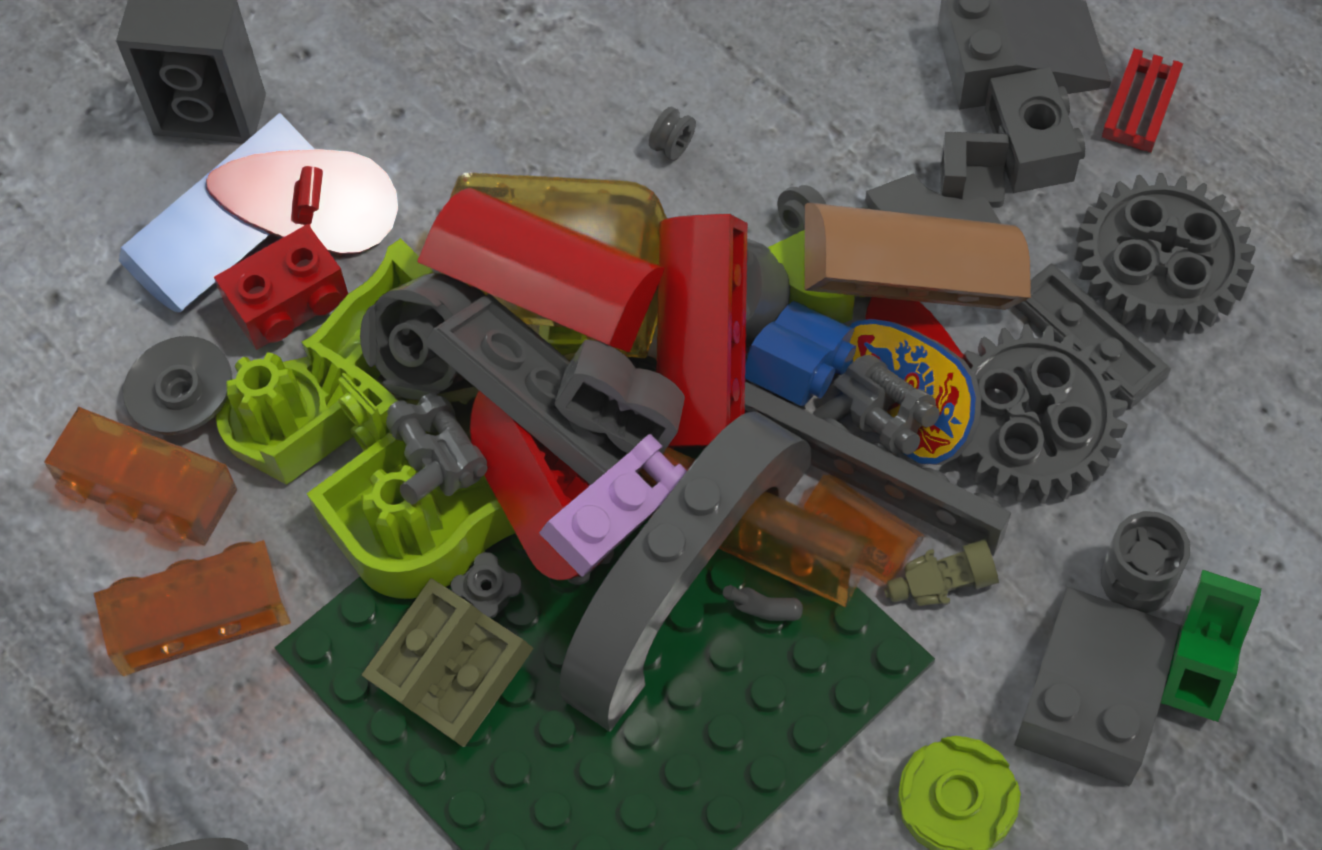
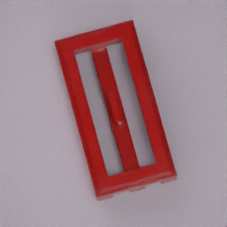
M1134 48L1106 120L1101 138L1152 153L1183 63L1173 60L1172 66L1162 63V56L1153 54L1152 60L1142 57L1144 51ZM1137 71L1145 73L1146 76L1126 130L1117 129V124ZM1157 77L1165 79L1166 82L1146 137L1137 135L1136 132Z

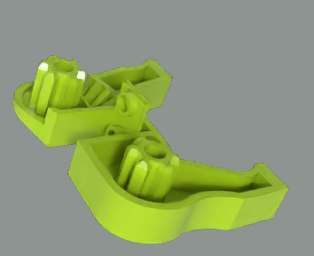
M400 238L387 247L385 257L375 273L366 282L350 292L312 336L301 341L307 357L282 362L281 357L267 352L264 359L252 361L248 357L239 359L234 366L237 371L236 379L226 381L228 399L216 415V422L222 440L234 456L286 485L353 437L363 452L306 494L319 522L364 582L383 595L410 599L417 598L431 578L444 587H448L455 576L464 575L469 570L476 556L500 540L514 534L515 531L485 476H482L478 482L467 488L457 489L451 496L444 495L438 486L416 504L408 503L400 493V485L418 473V471L414 470L405 458L404 451L406 445L404 441L395 439L386 424L388 408L398 400L376 381L381 373L376 366L369 367L363 356L360 343L361 322L370 306L374 305L388 291L420 276L434 273L430 267L417 262L419 256Z

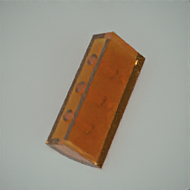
M669 447L663 452V455L675 467L681 464L687 471L696 460ZM643 468L637 473L651 488L658 484ZM765 491L749 507L718 549L846 607L870 561L873 540Z

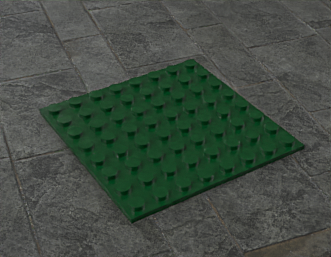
M665 449L663 455L675 467L681 464L688 471L704 449ZM643 468L637 473L651 488L658 484ZM760 496L745 512L663 622L645 659L643 668L645 686L610 732L562 700L559 686L560 675L567 650L586 609L613 566L649 519L614 549V557L610 563L600 564L590 573L589 581L582 585L572 584L567 579H551L542 574L528 557L516 533L500 540L483 552L494 554L501 568L507 573L517 574L521 580L520 593L515 597H511L508 605L492 620L522 638L534 649L465 747H462L362 676V673L416 598L402 599L383 595L368 586L359 576L274 647L281 658L460 850H737L935 663V658ZM484 582L481 584V589L489 590L492 584ZM729 585L736 587L738 590L749 587L769 598H797L803 605V613L799 620L796 621L765 620L738 610L734 605V601L724 598L723 589Z

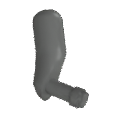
M729 585L723 589L724 598L734 601V605L738 610L765 620L796 621L799 620L803 613V605L797 598H769L749 587L738 590L736 587Z

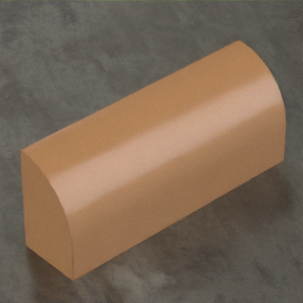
M818 203L805 204V291L1006 310L1031 298L1029 249L1022 231L1014 225Z

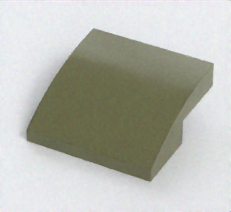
M431 578L362 673V676L462 747H465L534 648L522 638L480 612L471 603Z

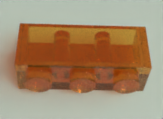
M79 406L44 461L56 481L55 488L65 497L78 503H85L87 498L104 505V508L111 515L128 523H134L136 518L150 523L159 534L178 543H183L187 538L205 546L237 491V487L226 464Z
M265 540L255 543H235L225 548L220 554L201 560H180L168 566L165 571L143 578H122L112 583L109 588L93 593L107 654L122 676L291 623L276 566Z

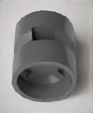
M1143 511L1132 514L1122 521L1113 536L1101 568V585L1106 596L1112 602L1144 613L1159 610L1169 602L1190 558V540L1184 528L1173 518L1160 512Z

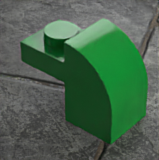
M1202 569L1190 605L1186 607L1180 624L1161 699L1162 704L1219 722L1237 676L1241 648L1259 604L1262 588Z

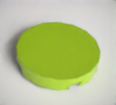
M956 735L941 738V741L934 742L929 746L926 744L914 752L902 771L897 802L902 822L914 839L929 850H992L1004 841L1016 822L1021 796L1017 780L1015 781L1014 774L1009 769L1010 764L999 751L981 740Z

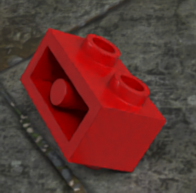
M309 224L302 226L214 276L224 305L255 350L269 343L285 339L294 328L317 315L321 316L330 313L348 295L340 266Z

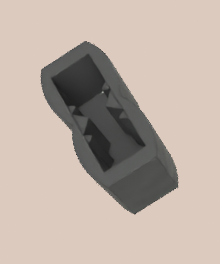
M584 340L565 369L555 400V406L563 416L579 427L594 432L606 433L610 440L627 454L649 434L663 446L660 450L663 454L678 432L685 396L668 378L650 370L636 369L631 361L617 349L602 342Z

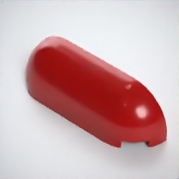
M478 391L471 413L470 434L471 443L480 449L487 460L488 469L484 474L487 482L534 566L542 574L555 580L579 577L580 575L539 532L552 517L586 490L590 484L481 391ZM603 558V559H602L596 566H594L591 570H593L595 567H597L605 558Z

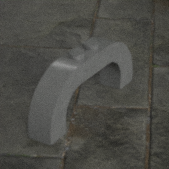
M748 412L738 417L711 441L613 566L586 609L563 662L559 685L563 701L609 732L613 729L645 686L643 668L646 656L656 634L673 607L759 496L778 508L811 466V448L806 441L758 412Z

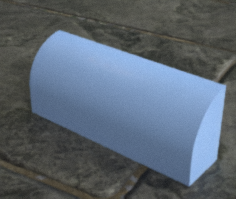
M279 113L214 169L232 160L252 154L288 150H311L314 148ZM210 172L127 241L120 249L119 262L152 296L175 312L183 311L215 283L214 276L237 264L270 235L237 218L209 195L206 189V180Z

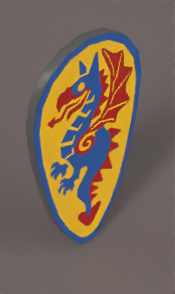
M875 319L853 322L849 326L854 329L850 343L856 346V351L850 364L864 355H873L884 362L888 370L914 388L924 390L936 400V407L940 413L938 420L930 427L921 426L918 429L917 434L920 437V444L915 452L905 455L919 464L943 465L959 457L973 440L980 422L982 398L977 378L967 363L944 345L898 323ZM897 402L892 404L888 408L887 413L893 417L897 416L900 404Z

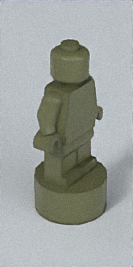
M986 540L962 546L963 552L938 561L934 557V550H928L925 555L915 558L905 565L906 580L899 577L887 581V588H884L886 598H890L892 602L896 603L908 599L911 593L912 599L918 606L931 604L948 605L950 604V598H947L948 591L972 585L978 590L999 583L996 567Z

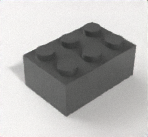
M128 0L116 42L153 135L245 143L257 132L266 92L237 0Z

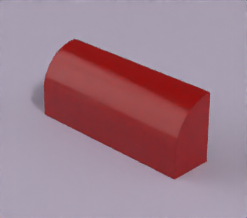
M473 188L459 191L444 205L430 229L417 260L420 264L629 353L665 270L664 267Z
M732 214L678 216L659 222L658 265L664 267L665 270L658 284L656 373L672 381L685 396L678 432L666 449H705L724 428L745 414L748 223Z

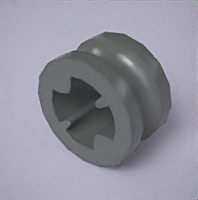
M672 106L668 107L661 113L652 128L649 137V147L655 151L665 149V155L672 160H676L683 154L691 142L696 128V120L689 115L680 118L678 109Z

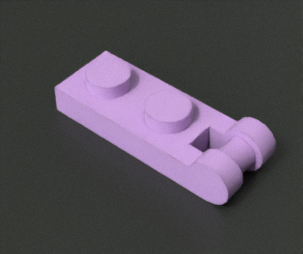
M651 434L647 435L631 452L552 517L539 532L581 577L587 574L649 519L687 472L681 464L675 467L660 452L663 446ZM642 468L658 483L653 488L637 474Z

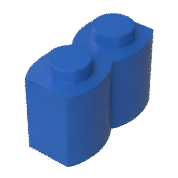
M793 301L785 307L775 322L769 323L762 329L751 344L745 363V379L800 406L807 404L813 396L822 398L829 388L834 374L842 376L854 357L856 346L850 343L854 329L797 301Z

